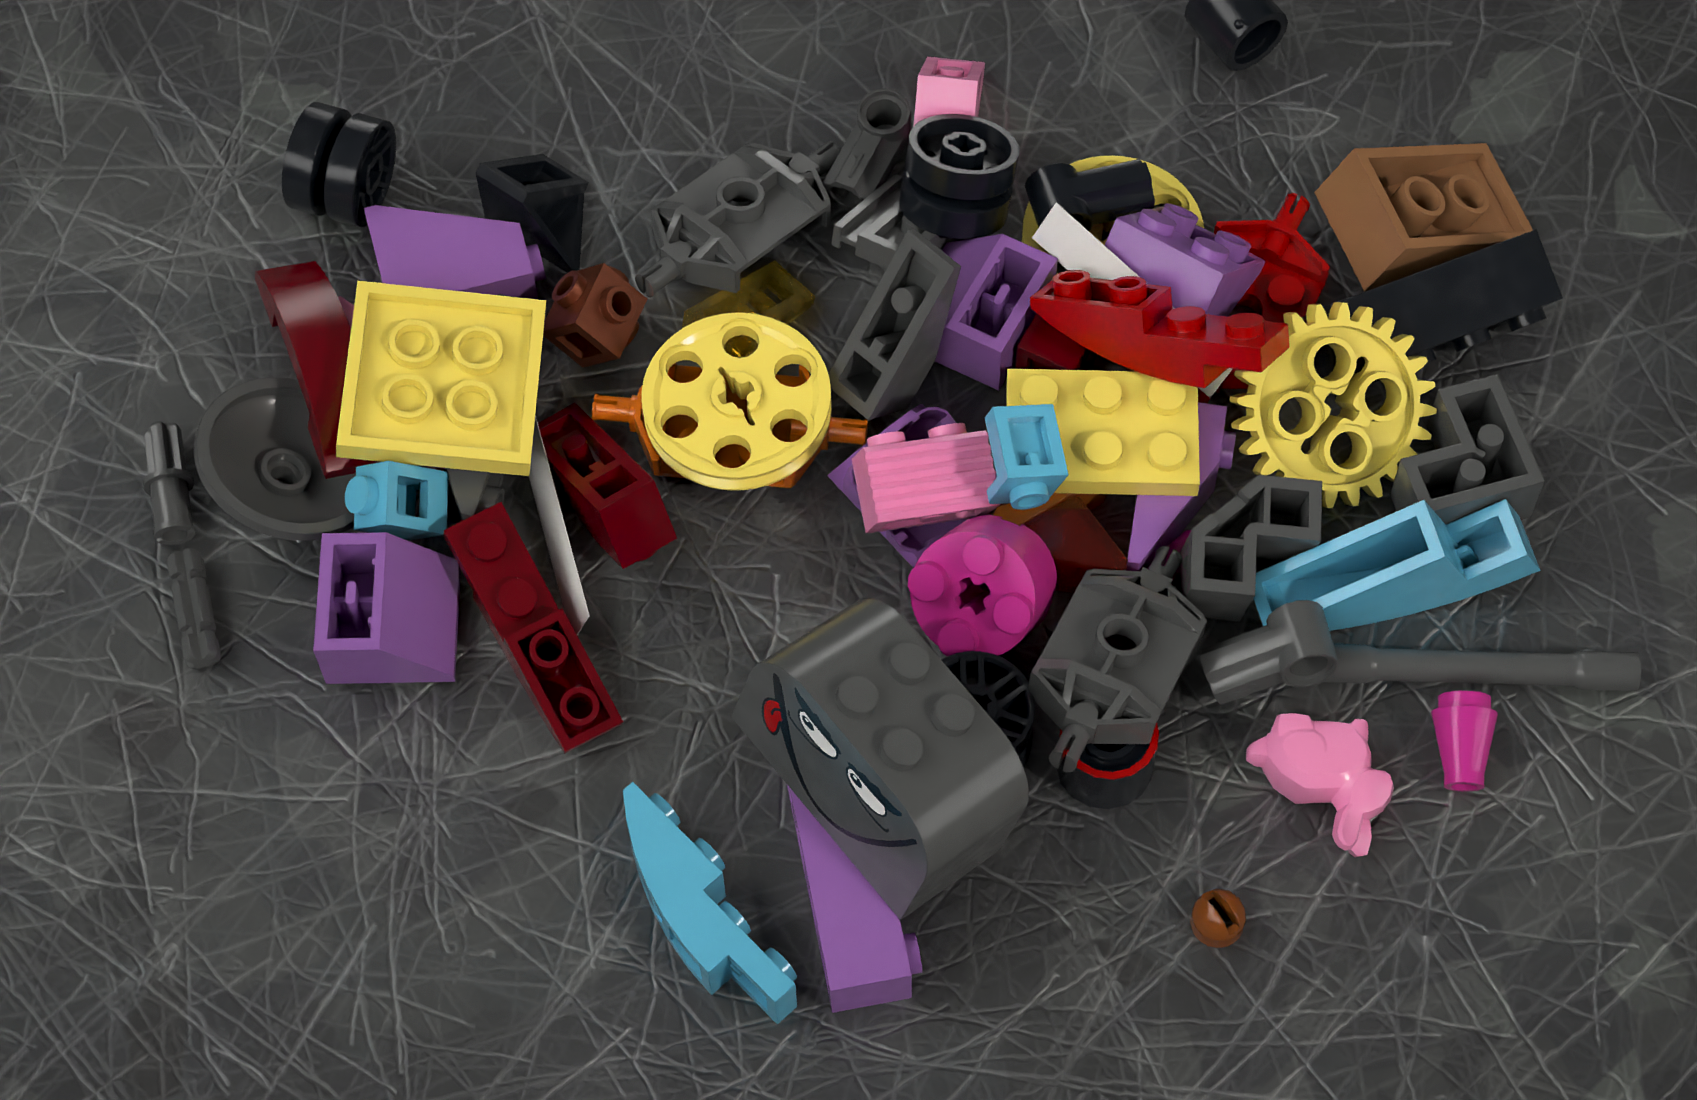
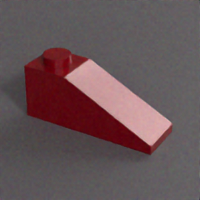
M576 403L567 406L538 423L553 481L596 542L622 569L635 562L650 558L658 549L677 539L654 479Z

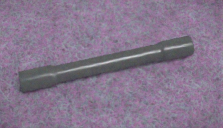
M1334 644L1339 668L1335 675L1329 680L1324 681L1332 683L1409 681L1572 686L1580 690L1638 691L1641 682V659L1638 652L1578 651L1573 654L1389 649L1374 648L1363 644Z

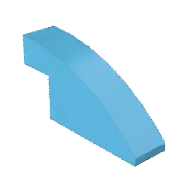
M1506 499L1449 524H1445L1428 503L1422 500L1257 572L1254 601L1263 626L1267 625L1266 620L1269 614L1286 603L1297 600L1317 602L1323 607L1329 631L1403 617L1457 602L1506 585L1541 570L1521 519Z

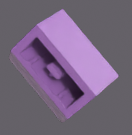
M1166 203L1164 207L1143 209L1141 212L1116 218L1105 246L1139 277L1144 278L1147 284L1171 287L1172 306L1174 308L1195 306L1204 309L1205 314L1228 317L1260 274L1266 262L1249 252L1251 245L1246 240L1225 231H1217L1215 235L1196 225L1199 218L1194 213L1174 204Z
M1004 234L946 243L942 251L957 262L961 269L935 362L999 391L1007 378V369H1012L1016 363L1017 346L1036 315V312L1031 309L1030 297L1052 281L1053 276L1057 274L1058 258Z
M387 532L322 533L313 651L325 683L455 682L461 568L457 560Z

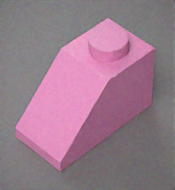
M927 57L918 74L914 125L925 118L941 114H964L978 117L985 62Z

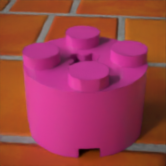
M982 515L962 522L931 544L922 553L908 576L907 585L910 591L911 605L921 629L939 647L944 655L948 657L967 651H981L997 656L1002 655L1015 647L1044 621L1050 610L1053 591L1056 590L1057 571L1048 547L1036 532L1023 524L1018 526L1010 521L1003 520L1000 516ZM985 583L989 587L990 592L983 591L979 585Z

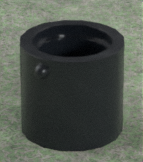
M1189 0L1184 15L1188 24L1229 69L1235 71L1247 69L1267 56L1280 42L1288 25L1286 15L1272 0Z

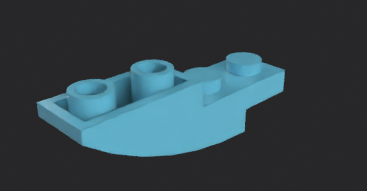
M632 782L623 789L626 822L631 847L645 894L667 939L687 968L711 995L732 978L776 1024H779L797 1007L796 985L793 982L797 979V975L794 969L774 948L770 947L763 952L747 935L751 932L750 926L735 907L727 901H723L719 906L717 905L726 897L722 872L725 869V864L718 853L702 838H698L693 843L677 827L681 822L670 804L657 793L648 797Z

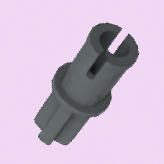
M155 422L151 424L150 429L144 434L148 475L143 480V489L145 493L151 496L154 521L153 535L154 539H157V542L160 544H183L193 539L196 534L192 522L189 491L194 486V478L186 470L180 427L175 423Z

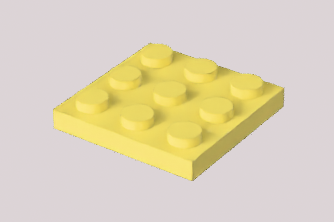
M357 280L336 441V457L380 462L393 461L410 465L529 476L546 300Z

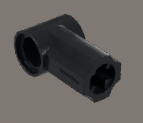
M1140 159L1077 172L1070 164H1050L1033 172L1027 178L1024 185L1038 228L1056 202L1088 231L1092 229L1093 225L1114 221L1117 217L1141 212L1143 209H1153L1155 204L1152 178L1146 162L1142 163Z

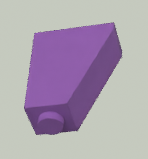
M379 205L364 208L382 283L538 299L535 282L546 279L543 262L537 244L526 246L520 223Z

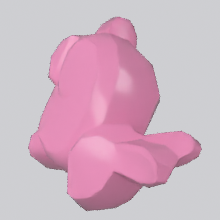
M1297 713L1278 715L1271 732L1267 733V736L1252 742L1247 747L1246 761L1253 766L1261 767L1273 789L1295 804L1332 803L1337 811L1332 830V836L1336 845L1345 851L1348 850L1355 858L1368 854L1372 839L1370 819L1383 812L1391 801L1394 790L1389 773L1371 768L1372 759L1368 746V722L1364 719H1354L1348 724L1332 721H1312L1309 715Z

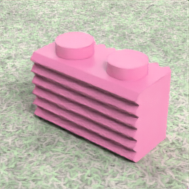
M952 423L928 430L929 438L906 441L905 434L901 431L882 433L868 438V447H863L852 458L865 533L970 519L988 515L1000 506V504H989L987 489L996 479V471L993 468L994 460L991 456V446L988 443L987 431L967 433L964 423Z

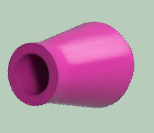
M1476 691L1442 693L1438 696V708L1432 710L1431 715L1444 771V788L1461 792L1484 789V774L1498 712L1491 709V696L1486 693Z

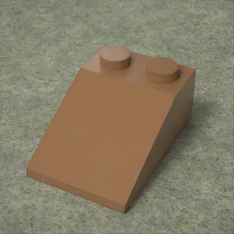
M1487 143L1354 148L1314 192L1364 292L1533 231Z

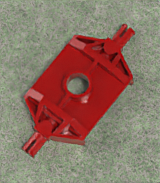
M1296 193L1287 194L1276 219L1272 221H1217L1215 225V235L1217 231H1225L1241 237L1251 245L1250 253L1266 261L1260 274L1236 305L1248 306L1254 309L1257 314L1264 318V321L1284 323L1283 314L1287 312H1295L1300 317L1305 316L1308 304L1317 303L1327 283L1330 266L1297 231L1302 219L1310 208V203L1301 195L1295 207L1298 195ZM1232 369L1215 392L1219 393L1221 389H1248V384L1234 376L1235 371L1240 369ZM1198 388V402L1208 404L1210 398Z

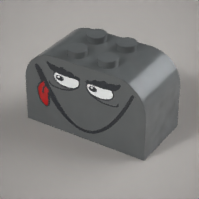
M862 598L755 665L748 675L731 715L732 719L900 920L997 853L1023 814L1028 803L1029 790L1026 774L1019 756L1009 739L911 624L894 608L877 599Z

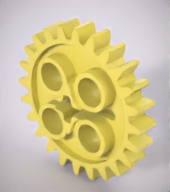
M1333 302L1329 317H1327L1326 311L1321 304H1308L1306 312L1307 323L1295 312L1283 314L1284 323L1288 324L1290 347L1263 372L1236 370L1234 374L1240 381L1248 384L1247 393L1230 396L1231 403L1246 407V416L1233 421L1231 427L1237 430L1250 431L1252 436L1239 447L1240 453L1246 455L1260 453L1262 455L1252 470L1255 475H1269L1277 471L1275 476L1322 481V507L1325 508L1334 507L1338 491L1344 504L1353 507L1359 506L1360 487L1369 496L1382 497L1383 491L1380 478L1384 477L1394 482L1398 470L1397 463L1402 458L1417 455L1410 447L1412 440H1431L1432 434L1426 429L1418 426L1419 417L1431 416L1437 413V408L1420 403V395L1436 387L1435 382L1419 380L1415 375L1428 362L1427 358L1424 356L1407 357L1405 355L1414 341L1412 335L1401 334L1392 339L1390 338L1396 322L1394 319L1382 317L1372 326L1373 308L1359 306L1350 319L1348 303ZM1328 344L1336 355V365L1328 376L1321 378L1314 368V357L1322 346ZM1363 357L1365 359L1364 367L1360 372L1354 374L1357 359ZM1379 379L1385 386L1386 399L1379 410L1371 412L1365 402V393L1368 386L1373 381ZM1328 394L1337 395L1335 402L1342 407L1338 416L1330 415L1331 408L1324 403ZM1294 397L1301 406L1302 417L1294 429L1286 432L1280 424L1279 411L1288 399ZM1346 432L1352 442V452L1344 463L1336 465L1330 455V447L1333 440L1339 434ZM1313 435L1310 442V450L1307 453H1303L1301 450L1303 442Z

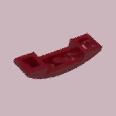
M316 261L255 271V281L271 326H279L309 410L307 428L325 479L354 474L358 466L379 463L380 461L336 457V441L351 327L326 274Z

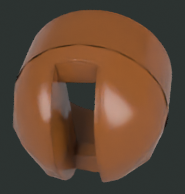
M1216 888L1205 892L1196 900L1190 918L1191 929L1196 938L1203 944L1214 948L1227 947L1240 938L1246 922V912L1239 897L1229 890ZM1211 904H1219L1234 924L1227 928L1223 919Z

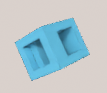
M393 461L356 467V476L349 481L345 491L346 507L351 513H354V530L369 533L387 532L407 541L443 535L444 530L447 529L448 472ZM416 490H420L419 517H415Z

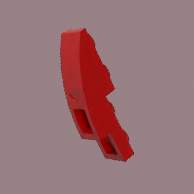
M1068 270L1054 275L1052 281L1030 297L1031 309L1081 346L1139 373L1178 384L1206 388L1228 368L1263 372L1290 347L1287 323L1264 321L1261 315L1255 313H1239L1227 317L1205 314L1204 309L1195 306L1173 309L1171 287L1146 284L1144 278L1137 276H1125L1114 280L1090 278V274L1086 271Z

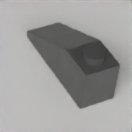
M915 229L908 230L829 372L831 390L868 420L908 409L936 360L961 269L957 262Z

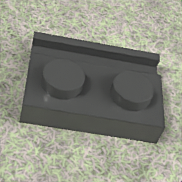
M894 174L834 224L831 245L840 248L846 243L856 247V256L877 264L886 271L908 230L915 229L939 249L952 238L925 231L914 225L904 216L899 206L902 177Z

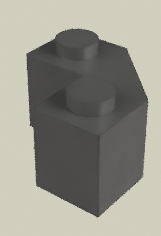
M1257 475L1241 488L1234 498L1214 514H1209L1192 528L1180 551L1182 563L1178 567L1177 590L1199 609L1205 618L1239 622L1255 597L1256 563L1275 565L1310 550L1321 542L1322 481Z

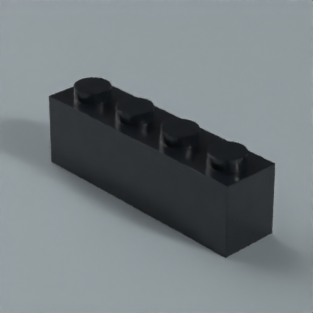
M1537 229L1339 302L1348 303L1350 319L1359 306L1373 308L1372 326L1382 317L1394 319L1396 322L1390 338L1392 339L1401 334L1412 335L1414 341L1405 355L1407 357L1424 356L1428 360L1427 363L1436 360L1433 351L1435 347L1453 342L1456 352L1492 339L1488 328L1505 321L1508 322L1511 332L1546 319L1543 307L1561 300L1563 297ZM1333 304L1323 307L1327 317H1329ZM1306 315L1301 317L1307 323ZM1328 344L1322 346L1314 357L1316 373L1321 378H1324L1334 370L1336 365V355ZM1363 357L1357 359L1354 374L1360 372L1364 367L1365 359ZM1377 379V380L1373 381L1371 384H1373V383H1375V382H1378V381H1380V380Z

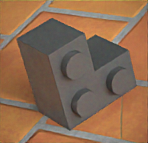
M1498 374L1439 389L1433 407L1437 408V413L1429 417L1427 430L1432 434L1431 439L1436 450L1400 460L1390 493L1396 511L1425 500L1445 524H1449L1506 499L1521 520L1530 518L1545 480Z

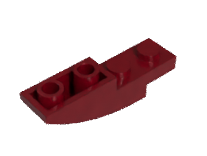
M502 502L445 529L443 536L473 590V598L520 683L564 754L622 725L623 720L563 608L559 609Z

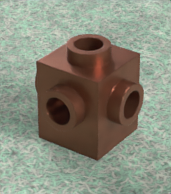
M605 263L578 271H570L560 279L553 290L552 299L554 303L544 321L543 336L583 368L620 359L624 348L631 343L639 330L638 319L648 299L629 284V279L624 273L614 267L607 266Z

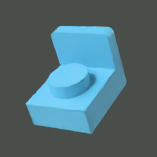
M1053 404L992 407L985 417V423L997 477L987 489L989 504L1011 503L1012 508L1019 510L1031 509L1045 504L1069 475Z

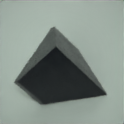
M544 154L480 163L476 171V178L485 219L520 223L526 246L537 244L541 257L566 273L580 270L584 193L589 182Z

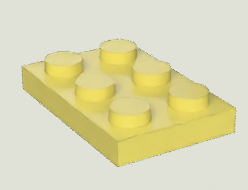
M1007 369L1006 406L1053 404L1069 474L1054 493L1198 496L1200 486L1198 387L1169 382L1137 371Z

